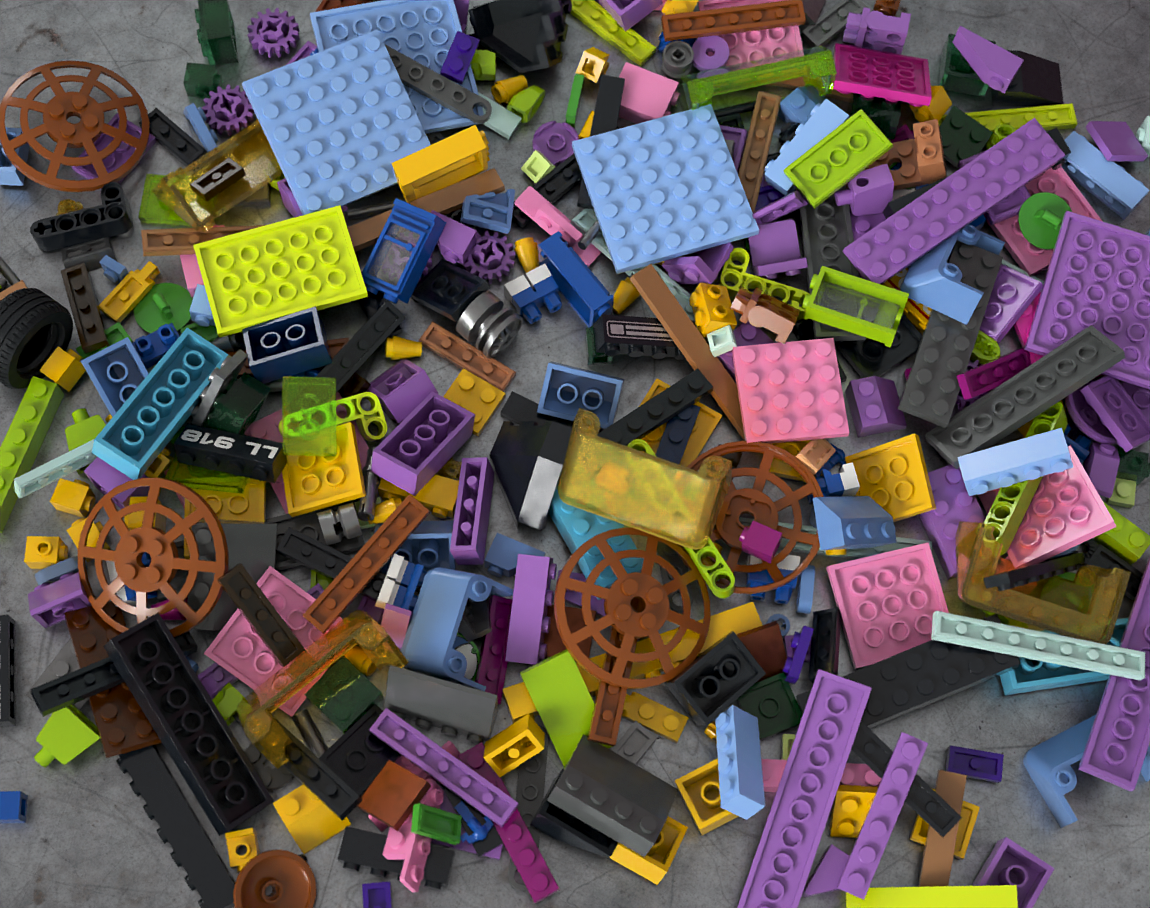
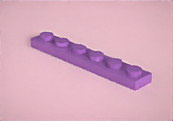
M385 708L369 729L376 737L500 827H504L519 806V803L389 709Z
M901 732L838 883V889L863 900L865 899L928 746L927 742Z

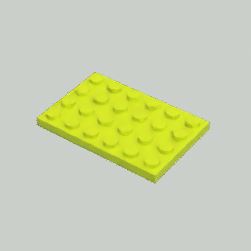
M340 205L193 245L219 338L243 332L242 329L315 306L319 311L368 297Z

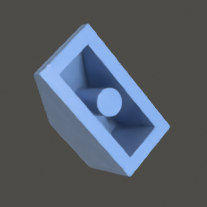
M497 533L484 560L485 568L488 569L487 571L494 576L502 577L504 575L511 577L516 575L518 554L545 557V552Z

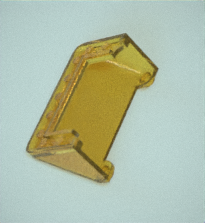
M257 118L254 123L184 169L180 167L175 172L172 171L164 176L152 191L162 203L196 231L202 229L203 232H206L216 225L214 221L216 218L282 175L283 172ZM227 158H231L244 168L246 174L244 177L207 202L194 193L190 186L193 181Z
M579 408L573 422L558 485L560 499L568 505L690 549L697 550L706 546L732 482V461L719 456H710L703 461L698 472L597 436L601 426L598 416L593 412Z
M959 522L955 536L958 595L962 602L1062 636L1107 644L1110 641L1131 572L1120 568L1106 569L1093 565H1084L1078 569L1074 581L1053 576L1003 591H998L997 586L986 589L985 577L1011 571L1015 567L1012 561L1000 557L1003 544L997 542L993 537L994 526L978 522Z
M355 610L348 614L238 704L237 715L246 736L277 769L288 761L285 755V747L293 741L271 713L357 644L379 671L385 665L403 668L409 663L389 634L366 611Z

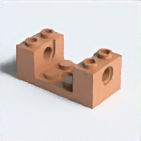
M937 119L913 124L915 139L892 143L893 148L864 170L887 164L890 167L894 162L901 163L900 169L890 170L894 181L893 191L931 184L947 177L942 136Z

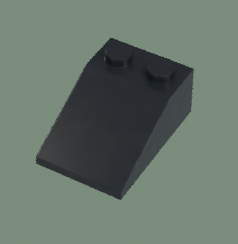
M1007 50L1024 61L1005 94L991 88L992 106L1035 107L1064 104L1059 63L1019 50Z
M731 631L698 655L678 676L666 681L664 684L696 725H708L766 673L734 631Z
M562 769L553 780L530 825L555 840L610 858L618 844L617 841L547 801L564 770Z

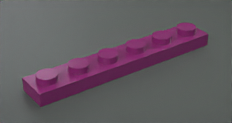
M482 742L458 755L462 763L511 797L502 778L496 774L483 758L485 746ZM518 808L503 828L492 821L533 901L538 903L559 891L560 888Z

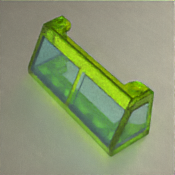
M817 46L681 76L688 110H695L701 106L712 105L711 98L715 95L802 76L805 87H815L819 92V96L831 94L837 72L831 50L823 46Z

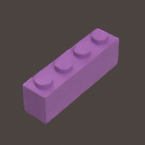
M487 457L462 458L450 552L458 565H483L495 475Z
M518 554L505 661L536 665L541 660L546 659L547 644H544V635L549 633L551 621L550 617H547L548 606H552L554 591L550 590L551 579L555 580L557 564L553 563L554 558Z

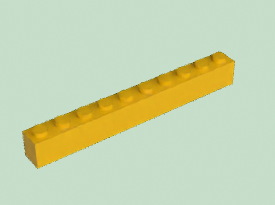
M753 601L712 615L704 646L698 655L731 631L739 634L762 626ZM679 627L660 634L665 645L674 637ZM687 629L680 643L668 653L674 668L681 664L692 652L700 634ZM649 638L638 641L636 644L635 653L655 651ZM606 653L589 659L600 668H603ZM659 658L647 662H633L629 679H646L660 676V672H663ZM576 663L591 697H596L600 680ZM524 682L502 689L503 697L513 723L527 714H530L535 721V716L539 714Z

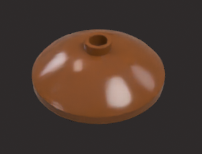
M280 849L264 851L249 860L240 871L234 887L235 908H313L316 898L314 874L307 862L293 852ZM271 885L272 892L270 895H266L265 890Z

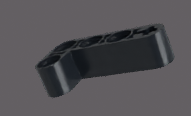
M110 182L102 187L100 193L102 205L35 221L30 227V233L38 247L42 251L47 252L128 232L133 222L129 201L121 185L116 182Z

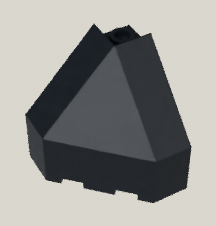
M495 0L478 5L468 10L470 23L474 30V33L469 34V36L480 39L479 44L495 53L499 59L519 73L548 68L560 63L563 53L560 51L561 42L566 40L568 24L565 20L566 15L571 13L572 2L571 0Z
M511 421L503 422L489 458L517 529L520 523L541 531L543 528H546L553 496L570 448H573L576 442L577 430L554 421H545L544 426L538 425L535 421H521L519 426H514V423Z

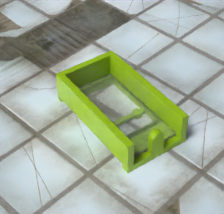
M822 266L819 275L814 274L809 287L813 289L811 295L806 294L802 304V308L806 309L804 319H811L885 343V346L891 348L909 293Z

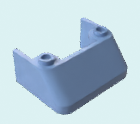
M969 224L913 262L900 286L902 292L909 293L908 298L966 325L984 292L960 282L962 272L958 266L947 263L951 251L957 240L997 255L1000 254L1005 244L1004 241L977 230Z
M443 567L430 569L424 577L400 651L399 658L402 666L413 672L485 692L486 686L464 677L467 669L466 658L461 652L452 648L468 599L474 602H481L492 595L508 597L513 596L514 590L483 575Z
M1096 715L1031 748L1025 753L1023 758L1027 772L1060 828L1078 820L1064 795L1072 791L1076 786L1077 777L1070 765L1082 759ZM1148 746L1140 771L1146 782L1150 781V746Z

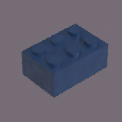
M316 306L242 329L249 367L258 385L333 363L325 327Z

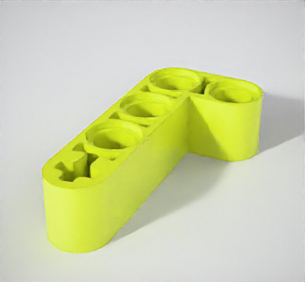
M733 248L729 259L724 264L718 284L727 286L730 300L734 301L740 287L748 291L757 287L763 290L761 294H767L772 297L778 296L783 300L782 302L799 309L800 313L797 321L804 319L806 309L799 307V305L803 304L806 294L810 295V293L746 273L750 258L748 252L743 248ZM732 261H739L742 265H735ZM725 282H732L735 286H728Z
M364 392L290 414L282 418L278 428L284 438L294 439L356 420L361 436L364 440L370 442L385 436L387 423L378 397L374 393ZM362 398L370 401L371 408L369 411L361 408L360 402ZM338 405L345 407L347 410V415L344 419L336 414V407ZM313 412L319 413L322 416L323 421L320 426L313 424L311 421ZM290 421L292 424L304 421V425L294 429V431L287 429ZM370 422L378 426L379 431L376 436L371 435L368 431Z

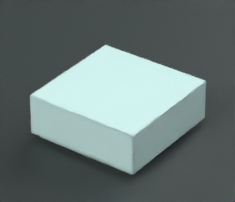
M730 325L707 334L710 350L714 357L733 350V347H737L735 335Z

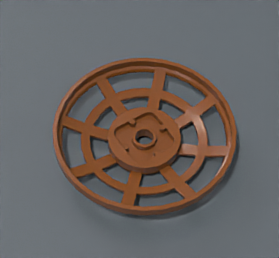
M57 61L34 68L22 75L10 86L0 104V143L4 153L23 175L51 189L67 192H85L101 189L110 182H118L138 165L149 141L147 109L135 88L112 70L89 62ZM82 68L88 69L90 72L87 77L79 75L55 77L51 70ZM101 73L122 84L132 96L119 98L108 86L97 81ZM38 74H42L46 81L36 86L27 95L26 99L11 97L30 78ZM81 82L83 85L79 92H65L60 83ZM48 87L55 94V97L47 104L34 101L35 97ZM93 87H96L109 96L111 100L98 103L89 95ZM138 105L142 119L140 139L126 133L127 116L124 107ZM7 106L21 108L20 124L23 134L10 141L5 128V111ZM117 109L119 128L104 123L103 112ZM29 110L43 113L44 124L30 129L28 125ZM71 116H77L81 120L76 124H72L67 119ZM47 133L57 143L54 153L44 148L35 138ZM102 133L114 137L107 147L99 152L97 151L94 142L98 140ZM122 141L136 148L123 165L110 173L107 172L102 160L111 155L120 146ZM28 143L39 155L50 160L47 173H41L28 165L18 156L15 149ZM67 147H84L88 156L66 157L64 154ZM61 164L67 166L93 164L98 175L97 178L87 180H63L56 178Z
M747 441L725 443L711 448L698 456L686 467L675 484L687 504L693 508L692 512L699 522L701 511L715 516L716 530L707 534L712 542L722 539L731 547L728 559L725 562L732 573L734 571L754 573L767 569L774 581L767 585L755 587L735 586L733 593H762L786 585L808 568L820 549L818 530L816 535L801 532L802 514L798 501L810 494H813L814 498L824 497L811 471L797 457L784 449L763 442L747 443ZM737 452H758L763 454L759 469L741 467L728 471L721 456ZM773 458L780 459L794 468L807 484L793 492L781 478L769 472ZM711 461L717 476L712 478L703 487L697 498L682 492L693 474ZM740 476L756 477L752 489L743 488L736 490L731 478ZM766 480L776 485L785 496L773 502L763 493ZM722 483L727 495L721 500L719 505L706 502L705 499L709 493ZM789 506L793 510V529L778 526V512ZM743 514L752 515L754 521L781 532L782 538L789 539L787 545L773 558L771 564L763 560V563L755 565L737 564L742 552V542L739 539L745 525L740 523L739 518ZM669 526L671 540L685 551ZM694 535L695 538L688 540V542L697 544L701 541V538ZM801 542L812 545L809 554L794 571L783 577L777 564L782 562L791 553L796 543ZM679 555V557L681 558V560L683 561V563H684V564L690 569V571H691L692 569H691V567L689 566V564ZM708 557L714 563L716 562L714 558ZM721 578L715 584L719 588H727L730 582L727 579Z
M140 478L115 487L93 507L80 534L78 570L80 580L92 607L114 629L122 633L129 628L119 624L103 609L110 600L122 610L137 615V624L156 613L162 615L176 608L187 619L181 625L169 629L173 637H176L200 624L212 612L220 599L223 587L217 579L228 572V546L220 520L201 495L190 487L174 480ZM150 486L146 502L131 504L119 511L117 510L112 500L114 496L131 488ZM161 488H166L180 494L196 507V510L183 519L171 508L157 504ZM104 507L109 520L100 532L96 548L86 546L92 523L100 509ZM144 511L142 527L129 530L122 518L133 512ZM155 512L166 516L176 525L167 533L153 527ZM203 518L208 524L213 537L216 561L199 560L198 544L191 527ZM115 527L121 537L116 550L103 549L109 532ZM182 534L188 544L190 559L179 558L178 550L174 543ZM145 552L151 556V563L148 567L142 563V555ZM86 557L95 559L97 577L104 590L97 599L88 580ZM103 560L115 563L118 576L110 584L107 582L104 574ZM177 569L189 570L184 586L177 593L170 585V582L176 575ZM198 571L214 572V580L209 594L202 606L195 612L184 600L195 585ZM124 585L136 591V607L126 603L116 595ZM161 590L169 600L168 603L162 606L147 608V592Z
M641 528L608 530L583 543L570 556L562 568L554 595V615L557 629L563 644L572 658L595 678L618 687L642 689L657 686L675 678L696 659L704 646L709 631L711 618L710 598L706 583L693 560L679 545L669 538ZM622 535L648 537L645 551L629 549L614 553L606 539ZM658 541L676 551L689 564L692 570L680 576L678 571L668 561L656 555ZM596 545L604 559L592 569L586 582L571 579L570 575L579 559ZM630 557L643 558L641 573L633 572L627 574L620 559ZM654 562L663 567L674 580L661 585L658 580L652 577ZM610 565L618 579L609 588L594 585L600 573ZM697 580L704 602L703 623L690 618L691 604L686 585ZM566 589L582 593V614L586 626L572 634L565 613ZM678 589L682 597L683 614L669 610L667 595ZM591 595L604 599L606 616L594 621L591 612ZM633 598H637L642 602L643 609L641 612H635L631 608V600ZM667 620L680 626L674 637L665 645L658 630ZM611 625L618 633L622 634L623 639L620 649L608 642L600 631ZM687 629L700 634L692 652L681 664L674 668L668 653L680 643ZM592 636L602 649L617 657L612 672H607L593 663L581 651L577 643ZM649 636L655 651L631 653L635 638ZM659 658L664 674L646 679L622 677L627 661L647 662Z

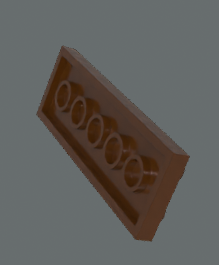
M109 601L103 609L111 618L126 627L121 608L115 607V604ZM92 606L65 612V620L79 668L81 669L109 657L103 646L110 639L121 634V632L106 623ZM125 682L89 697L106 758L161 743V740Z

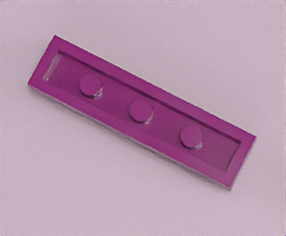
M1025 347L1019 348L957 375L964 400L971 399L998 387L1030 366L1029 351L1024 350Z
M492 595L489 600L492 631L483 636L475 682L486 686L485 692L497 695L498 705H500L508 664L505 658L512 599Z

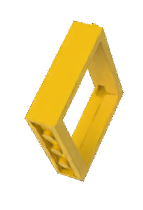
M473 125L391 163L406 202L409 203L488 170L487 162L490 161L489 142L484 131H478L476 125Z

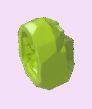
M476 50L471 62L475 80H496L495 53L488 50Z
M534 85L518 92L508 103L507 109L521 117L522 123H527L534 117L542 104L545 90Z
M979 330L970 360L973 362L979 360V364H984L1000 357L1001 352L997 342Z
M230 683L226 684L212 699L228 727L235 721L232 715L248 701Z

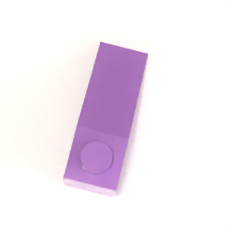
M962 26L958 28L953 40V44L980 79L992 89L999 90L1005 94L1024 60Z

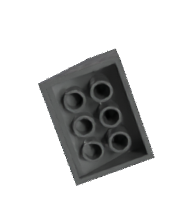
M203 518L191 527L198 544L199 560L216 561L213 537L208 524ZM219 519L228 546V571L238 563H241L255 583H257L269 566L275 569L278 523ZM198 571L197 580L188 595L187 604L195 612L202 606L209 594L214 580V572ZM224 589L212 612L193 629H223L238 609Z
M390 665L384 709H389L404 721L405 718L415 721V725L418 727L430 729L431 726L441 728V733L454 737H456L457 733L467 736L468 741L479 744L491 738L498 714V698L495 694Z
M583 734L547 801L645 857L655 844L666 822L678 789L603 745L588 741V737Z

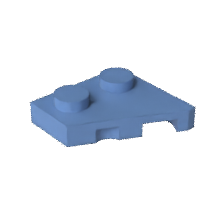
M194 103L186 106L183 114L186 119L190 120L202 146L208 154L218 148L216 143L219 140L213 129L208 130L204 123L207 120L201 107L196 108Z
M508 189L506 193L500 194L489 192L484 195L466 196L463 201L461 222L508 234L511 229L515 189Z

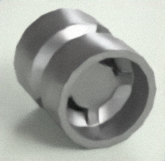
M672 41L667 44L663 51L661 75L679 82V85L688 81L691 75L694 56L692 47L684 41Z
M353 502L339 506L336 512L329 509L317 513L327 546L341 542L344 536L351 539L363 535ZM337 522H341L342 526L334 527L333 525Z

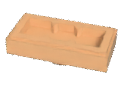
M826 439L810 440L795 457L814 476L836 452V449Z

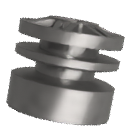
M486 291L473 300L458 320L456 331L467 341H476V348L480 351L483 350V354L491 359L500 354L516 337L523 324V318L516 313L514 314V311L509 307L503 309V301L492 292Z

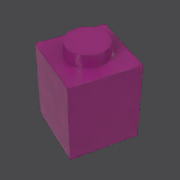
M753 520L750 527L745 526L741 533L739 541L742 542V551L771 564L782 541V533Z

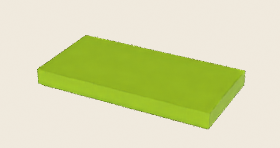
M860 109L786 167L783 172L815 209L893 148V144L867 114Z
M567 649L519 672L564 768L583 734L588 737L595 706L575 660ZM601 744V745H603L604 747H606V748H608V749L611 748V747H613V746Z

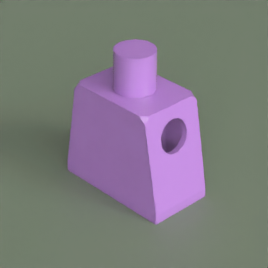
M883 164L864 170L848 182L846 190L836 191L835 201L837 206L849 204L855 216L882 213L886 205L893 199L894 181L888 165Z

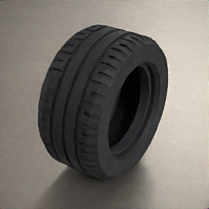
M37 288L16 290L0 301V383L11 389L27 388L33 376L43 379L46 375L39 370L58 346L66 351L72 337L73 321L69 310Z

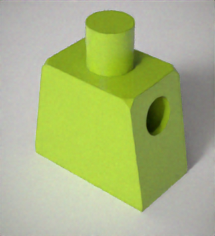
M85 408L75 410L72 413L75 424L65 428L69 451L98 436L106 426L100 415L89 417ZM88 464V465H86V466H84V467H82V468L76 470L77 473H78V474L84 473V470H85L90 464Z
M73 704L53 712L36 737V741L43 748L34 756V759L45 768L55 758L65 765L100 738L97 725Z

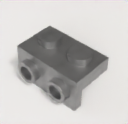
M488 598L481 602H474L469 599L467 601L458 630L468 642L492 631Z

